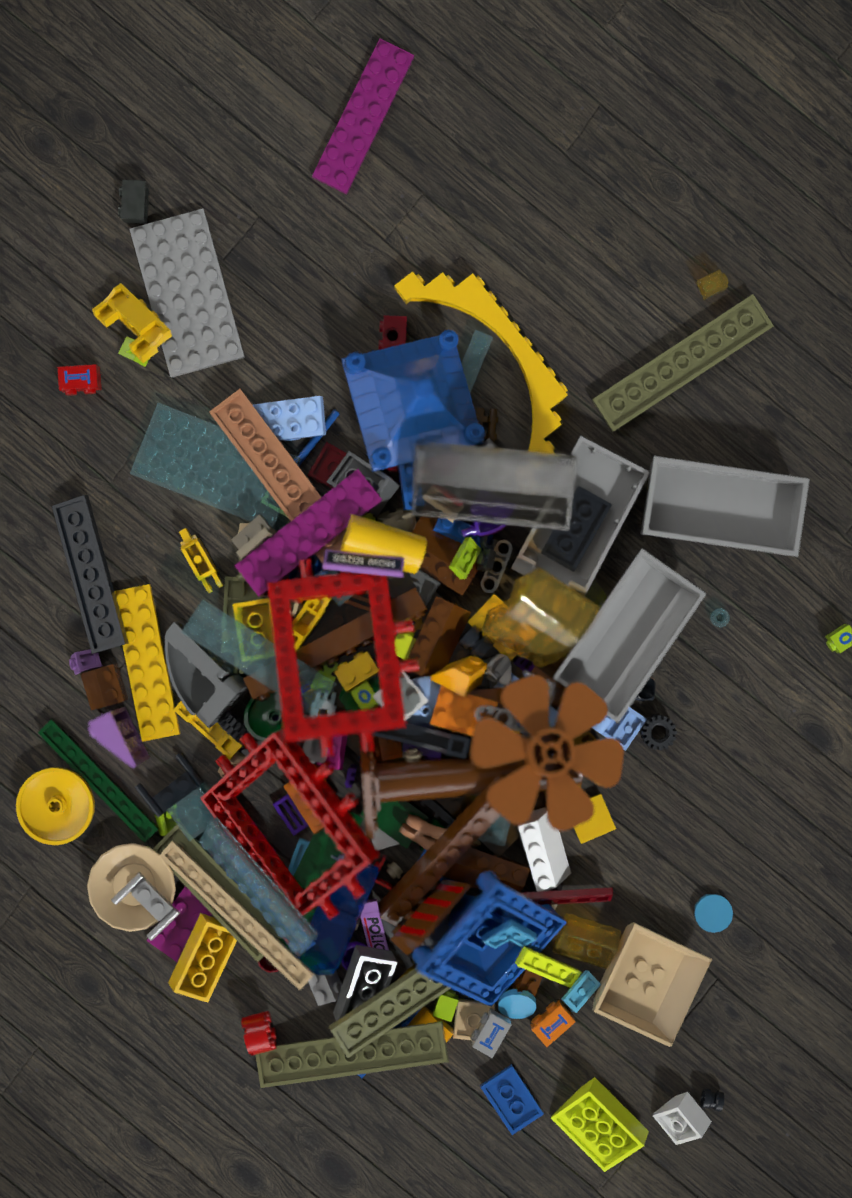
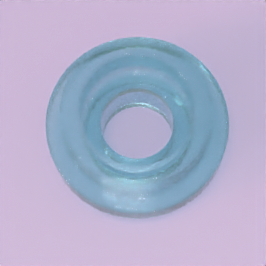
M722 608L713 610L710 615V621L716 627L726 626L730 619L729 613ZM718 614H721L723 617L721 621L716 619Z

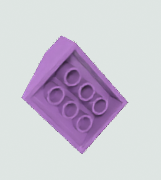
M126 707L109 712L89 722L90 727L88 729L91 736L132 768L150 758Z

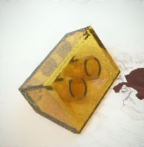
M566 913L564 919L567 923L558 932L552 952L607 969L618 951L621 930Z

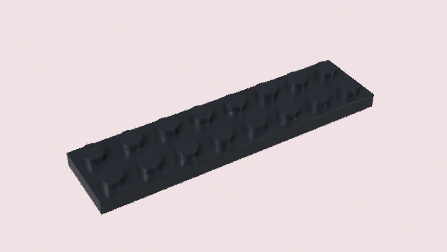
M83 495L53 505V513L92 654L129 644L89 496Z

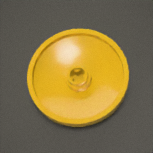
M61 767L46 768L30 776L20 788L16 800L17 817L22 828L33 839L48 845H61L78 838L90 825L95 809L94 796L88 783L76 772Z

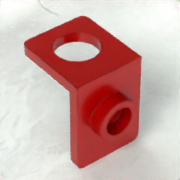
M383 855L381 861H376L371 870L374 872L371 880L391 890L393 886L391 883L377 877L386 860V855Z

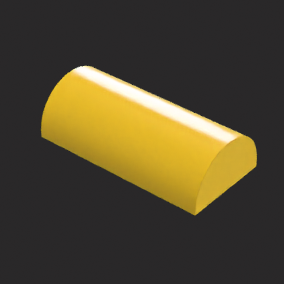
M351 514L340 551L404 558L403 571L416 574L425 554L427 539L412 532Z

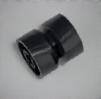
M473 625L459 640L458 644L465 650L469 649L472 656L481 659L494 645V642L488 636H482V631L476 625Z

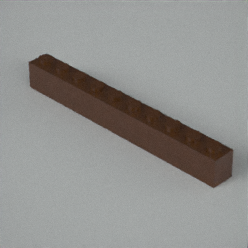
M416 588L390 601L392 620L394 622L410 619L418 620L424 617L425 612L428 611ZM371 611L296 651L299 682L305 679L304 676L310 673L313 675L322 670L321 667L324 665H333L339 661L340 657L344 655L347 657L356 653L357 648L373 644L374 632ZM276 661L243 678L252 698L256 701H265L271 697L270 694L276 691L277 693L280 692Z
M499 773L378 903L381 919L396 926L500 816L488 804L487 791L494 783L506 777L505 775Z

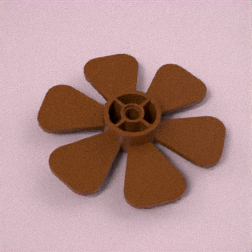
M531 675L506 685L501 693V701L530 736L526 739L493 718H483L475 724L470 754L476 766L489 768L523 759L525 761V766L489 787L487 791L488 804L510 823L523 824L529 820L532 814L541 778L545 776L547 822L550 827L557 831H566L587 822L594 815V804L567 771L572 768L602 787H612L620 780L624 751L622 744L618 740L605 738L575 746L572 741L573 738L599 724L606 718L608 708L605 701L583 683L575 682L569 684L563 693L554 729L549 728V687L543 677ZM549 747L553 753L551 758L546 755V750Z

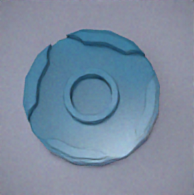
M706 894L695 904V920L705 931L712 933L721 932L732 921V906L726 898L719 894Z
M518 989L508 990L499 998L498 1009L506 1017L523 1019L534 1014L536 998L525 990L523 992H518Z

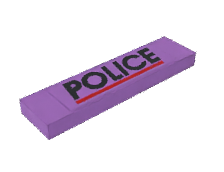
M377 898L358 902L368 947L389 950L382 919L380 918Z

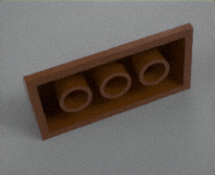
M436 596L408 657V660L415 658L418 660L419 671L412 672L421 676L431 677L448 665L469 619L470 611Z
M471 845L443 877L457 882L468 883L471 887L481 890L477 883L480 875L491 871L502 884L520 893L525 885L530 868L525 864L503 856L499 857L492 852Z

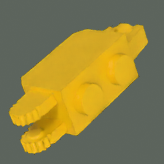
M187 528L179 531L183 539L180 542L181 551L197 579L202 581L208 593L213 592L212 586L206 579L210 576H213L219 588L222 587L223 583L217 574L218 570L200 538H197L196 534L191 536Z

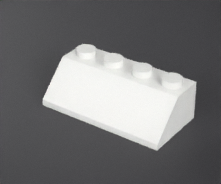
M547 807L532 811L527 822L520 825L517 824L537 892L556 888L571 874L560 831L554 830L548 824Z

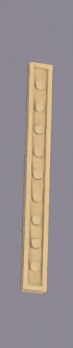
M172 841L159 855L299 990L313 977L314 973L175 841Z

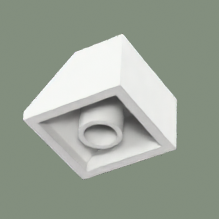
M688 1092L674 1096L652 1115L676 1145L702 1138L712 1122Z

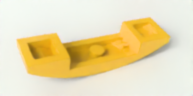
M182 701L173 709L186 722L192 724L209 739L222 754H226L229 760L243 746L228 735L218 722L208 728L196 715L190 714Z

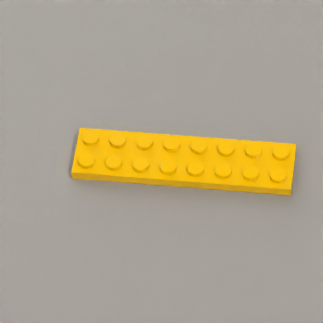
M151 584L117 590L115 595L129 644L123 645L141 740L144 742L181 734L177 713L173 710L175 703Z

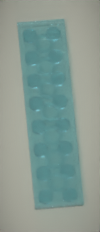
M202 600L181 633L280 695L275 645L210 603ZM296 658L302 708L311 715L316 716L336 683Z
M217 817L214 818L199 840L202 847L226 871L227 876L238 884L239 890L242 893H246L251 900V904L258 909L264 919L270 923L277 934L288 944L291 951L300 957L317 937V932Z

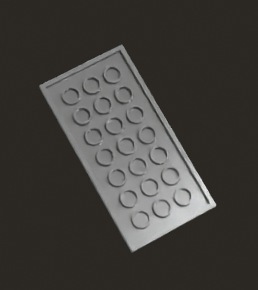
M204 209L130 228L151 309L157 313L160 320L171 330L172 337L161 344L170 377L245 358Z

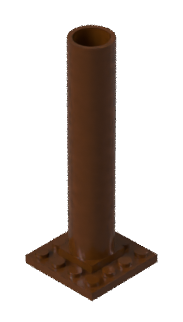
M359 734L366 836L369 840L374 839V831H378L376 815L377 811H380V802L480 795L499 773L508 776L525 766V761L523 759L489 768L476 766L471 757L377 764L376 756H373L372 751H369L368 743L367 752H362L361 734ZM546 751V755L551 758L553 755L552 751ZM570 768L567 773L581 787L582 775ZM545 776L541 778L538 791L546 790Z

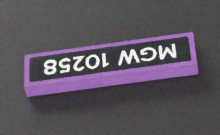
M325 550L323 569L402 577L404 558Z

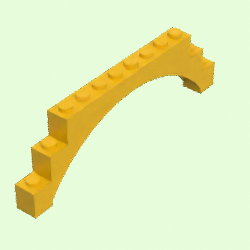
M412 271L394 286L396 292L406 304L410 301L442 304L474 317L492 330L506 344L517 360L525 377L532 405L531 439L529 449L524 455L532 466L537 469L555 455L553 452L555 448L552 443L544 439L562 425L560 423V416L555 411L552 412L551 409L568 396L566 386L562 382L558 383L554 378L556 376L555 372L543 364L544 359L538 351L536 353L533 351L530 340L526 336L522 337L519 333V326L514 321L511 323L507 317L509 315L503 306L499 307L495 302L497 300L491 291H486L483 287L485 283L479 276L475 277L474 274H471L454 287L455 282L449 275L445 276L442 272L424 287L425 281L419 274L415 275Z

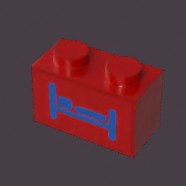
M98 365L58 367L59 390L65 393V395H77V392L84 391V394H95L96 390H102L100 367Z

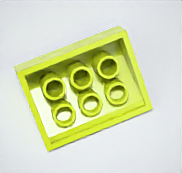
M595 1077L577 1090L551 1116V1119L604 1172L642 1148L649 1133Z

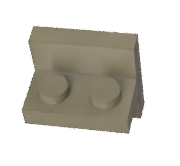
M259 514L231 540L239 549L236 552L237 555L244 559L278 531L273 530L266 519Z

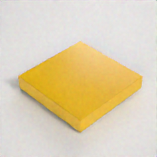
M601 793L590 797L595 809L592 818L574 827L581 844L616 829Z

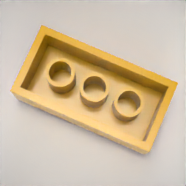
M200 913L168 983L173 992L204 1002L209 1001L237 942L215 917Z

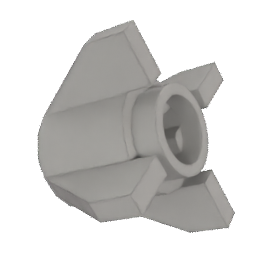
M496 654L491 658L483 660V662L488 664L484 676L490 681V688H494L498 681L505 686L510 684L511 662L506 655Z

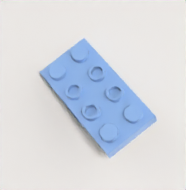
M323 396L253 404V407L279 441H292L306 437L326 435Z
M629 707L619 723L606 716L602 722L592 728L606 738L618 740L626 751L647 719Z

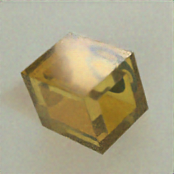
M718 270L699 279L696 285L703 300H706L725 291L728 288L727 284L729 282L727 276L724 273L722 274L721 270Z

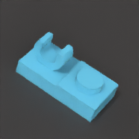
M585 970L561 999L573 1012L577 1013L601 984L589 971Z

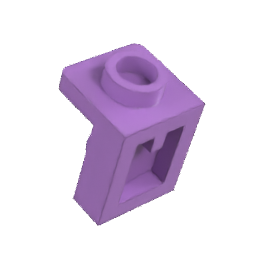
M91 649L75 652L70 657L71 659H69L70 668L74 670L75 675L102 666L99 654H92Z

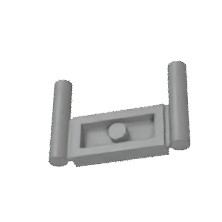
M140 872L111 899L117 905L131 892V895L157 921H160L147 934L151 941L180 914Z

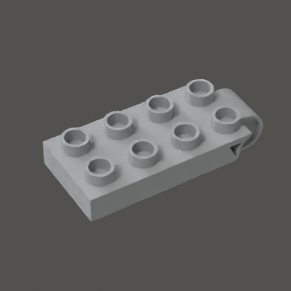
M580 436L511 568L526 576L520 580L522 588L516 599L553 618L559 607L565 605L566 599L564 596L580 604L650 472ZM579 485L611 503L612 506L578 567L573 572L540 553Z

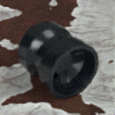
M704 1088L700 1101L701 1108L708 1109L710 1107L714 1111L721 1112L724 1106V1092H712L711 1089Z

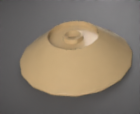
M130 843L115 846L99 857L91 868L87 889L90 904L100 919L113 928L129 932L148 929L159 922L131 895V892L117 905L111 901L140 872L171 904L173 903L176 890L174 874L170 866L159 856L158 852L148 846Z

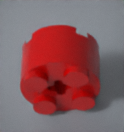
M269 1011L249 1015L241 1019L242 1029L245 1032L243 1037L250 1056L277 1049L275 1041L277 1039L274 1027L271 1028L270 1022H272Z

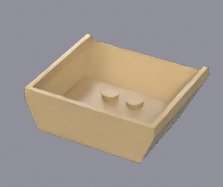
M633 922L626 926L601 979V985L594 994L593 1011L671 1047L712 958Z

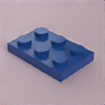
M512 1064L480 1085V1088L511 1135L544 1115L543 1110Z

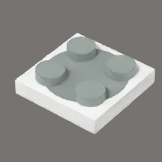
M401 672L400 682L406 721L424 706L428 700L404 672ZM380 689L373 695V698L383 708Z

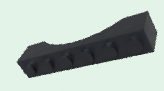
M406 723V728L375 731L372 733V736L404 742L461 758L466 757L470 741L468 737L411 723Z

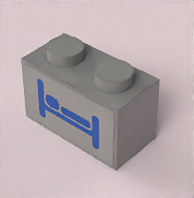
M490 1008L488 1013L485 1012L481 1017L480 1023L482 1024L479 1029L473 1031L470 1039L472 1040L473 1048L493 1058L512 1024L509 1018Z

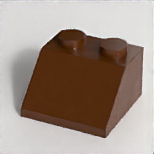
M118 663L80 674L91 711L129 700Z

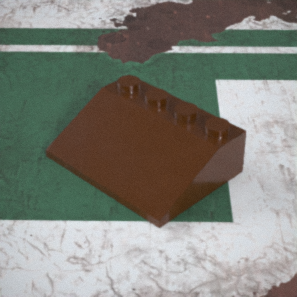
M427 507L412 533L424 536L427 539L425 554L419 569L463 596L478 571L477 559L467 578L459 579L449 566L462 543L433 531L439 514Z

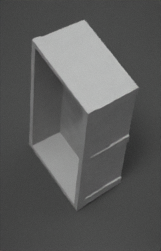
M654 456L650 465L641 534L798 557L809 479Z

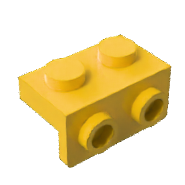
M359 652L353 657L354 660L347 663L346 661L337 666L338 670L334 673L346 692L379 673L370 653Z

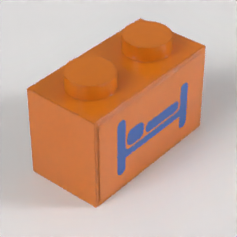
M560 1000L556 1003H550L546 1007L547 1011L542 1015L538 1014L531 1021V1030L546 1047L576 1022L574 1016Z

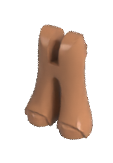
M411 814L408 815L405 820L406 823H403L399 829L404 836L426 850L447 830Z

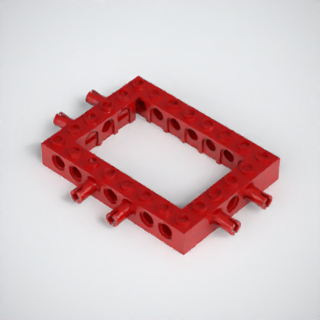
M306 559V568L304 560H300L301 578L267 583L285 740L288 743L321 739L322 757H328L327 748L329 749V756H335L332 738L335 736L361 734L362 752H367V743L369 744V751H374L373 732L406 728L400 675L401 672L419 671V667L417 665V658L402 661L397 659L395 636L396 633L414 632L412 619L398 622L392 620L386 575L340 571L339 574L314 577L312 575L311 559ZM369 590L383 708L303 718L290 600L295 603H302L304 600L318 599L320 601L322 598L328 597L341 598V596L354 594L360 596Z
M284 729L273 733L260 746L249 732L243 738H240V741L250 754L236 767L232 765L226 754L219 757L215 762L222 769L225 776L200 799L290 924L302 918L317 905H320L330 920L340 913L330 900V895L342 885L348 887L355 899L363 895L366 891L356 879V874L380 856L348 812L349 809L358 803V799L355 798L353 801H350L355 795L349 793L340 801L324 779L334 771V766L327 768L331 763L325 761L317 769L297 741L286 742ZM276 762L279 764V769H282L290 779V784L294 785L301 794V799L306 801L312 809L315 818L317 817L325 827L326 833H329L336 842L337 848L341 849L346 856L304 890L236 798Z

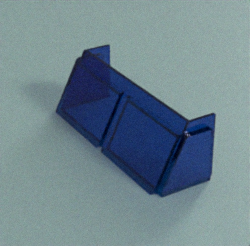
M340 854L332 855L331 857L338 862L346 856ZM369 864L356 874V879L366 891L359 898L355 899L346 885H342L330 895V900L340 911L332 919L329 920L320 905L317 907L308 928V932L316 944L301 955L293 953L316 975L334 974L335 970L339 968L356 928L357 920L362 914L379 874V867Z

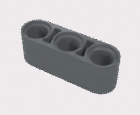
M500 540L494 547V551H496L495 561L500 562L501 570L499 572L486 571L481 579V589L486 593L496 591L512 552V545L507 540ZM504 543L508 546L506 554H501L498 551L499 544ZM487 579L494 581V587L491 590H487L484 587V582Z

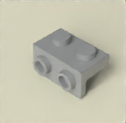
M331 961L312 969L311 971L314 975L308 983L318 1006L337 1001L343 984L339 979L333 962Z

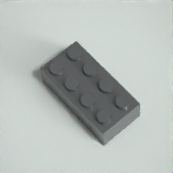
M360 945L355 946L333 1012L336 1021L390 985L397 964L392 951Z

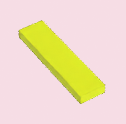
M525 946L515 961L517 966L569 988L573 986L582 973L577 968Z

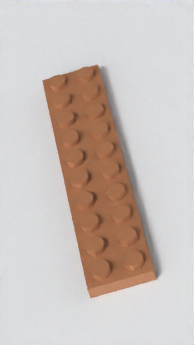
M241 389L209 411L290 521L321 498ZM346 529L315 553L322 564L324 563L325 550L340 551Z

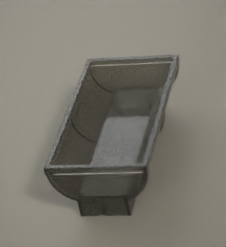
M418 440V443L415 442L412 515L569 531L577 457H575V454L562 455L500 449V447L488 448Z

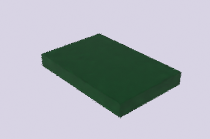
M408 801L380 802V811H377L376 815L378 828L407 849L412 840L399 831L403 823H406L405 820L409 814L416 815L425 821L428 820L429 816ZM364 810L360 814L362 817H364Z

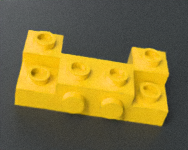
M121 283L113 288L104 301L92 309L94 316L106 328L119 319L138 337L129 344L131 352L143 363L158 352V346L172 337L171 330L160 320L157 313L150 311L142 299L138 300Z

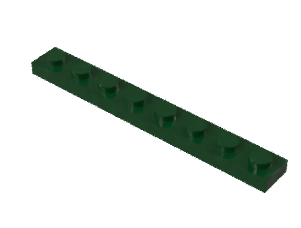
M51 719L38 732L144 843L159 829L54 719Z

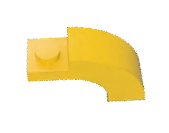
M332 597L322 598L320 601L318 599L307 600L299 614L292 621L296 651L314 630L325 613V609Z

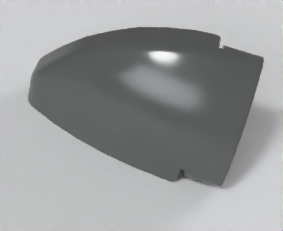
M177 621L169 627L165 634V654L173 687L190 714L196 715L210 728L247 694L249 690L243 679L244 677L239 673L234 674V663L187 625Z

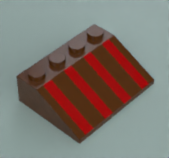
M444 879L439 884L436 883L429 890L431 893L427 898L423 896L417 903L419 907L415 911L411 909L404 917L406 919L403 925L399 923L393 929L392 933L394 935L390 940L406 955L410 954L424 942L471 886L468 883Z

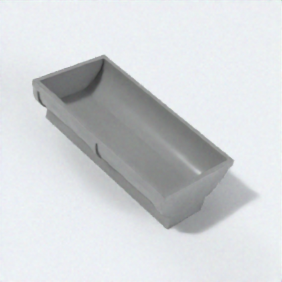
M641 549L553 678L565 686V688L575 682L587 685L605 701L608 708L607 716L619 723L706 593Z

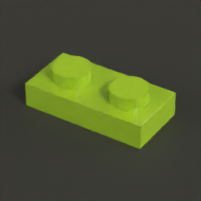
M466 537L449 568L459 579H466L482 549L471 537Z

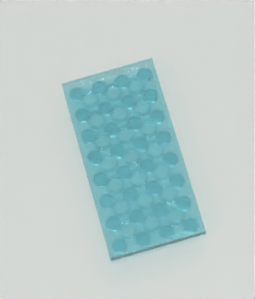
M157 403L130 474L248 521H253L260 514L273 529L281 510L280 506L221 427ZM289 454L295 463L299 465L301 458Z

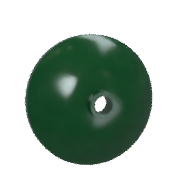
M276 691L270 694L271 697L262 702L251 698L246 706L244 713L246 729L255 739L261 742L267 740L273 733L284 729L280 692L277 693Z

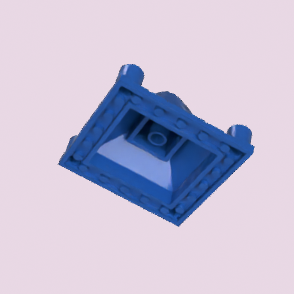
M445 330L439 336L365 354L353 352L346 358L341 359L372 472L484 443L485 430L477 421L457 349L458 335L454 331Z
M488 871L482 873L477 882L484 893L477 897L466 894L461 897L452 908L449 917V927L435 949L432 951L428 945H420L414 950L412 956L417 964L416 969L419 973L492 1007L525 970L515 964L523 947L508 941L497 948H493L482 942L481 936L503 923L513 920L536 933L537 940L525 947L540 953L567 922L562 916L557 914L550 904L540 906L502 884L493 872Z

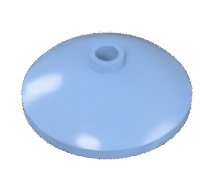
M430 676L413 678L411 681L426 697L428 702L410 716L406 723L435 729L439 726L432 725L430 722L442 685L430 680ZM429 708L428 711H423L422 709Z

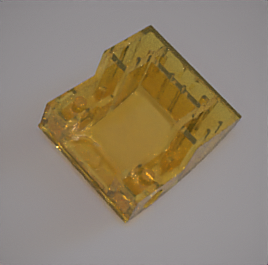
M538 568L515 580L510 600L488 610L482 631L488 637L501 642L504 647L517 652L520 657L533 662L534 666L542 668L563 657L580 641L594 621L600 607L543 569Z

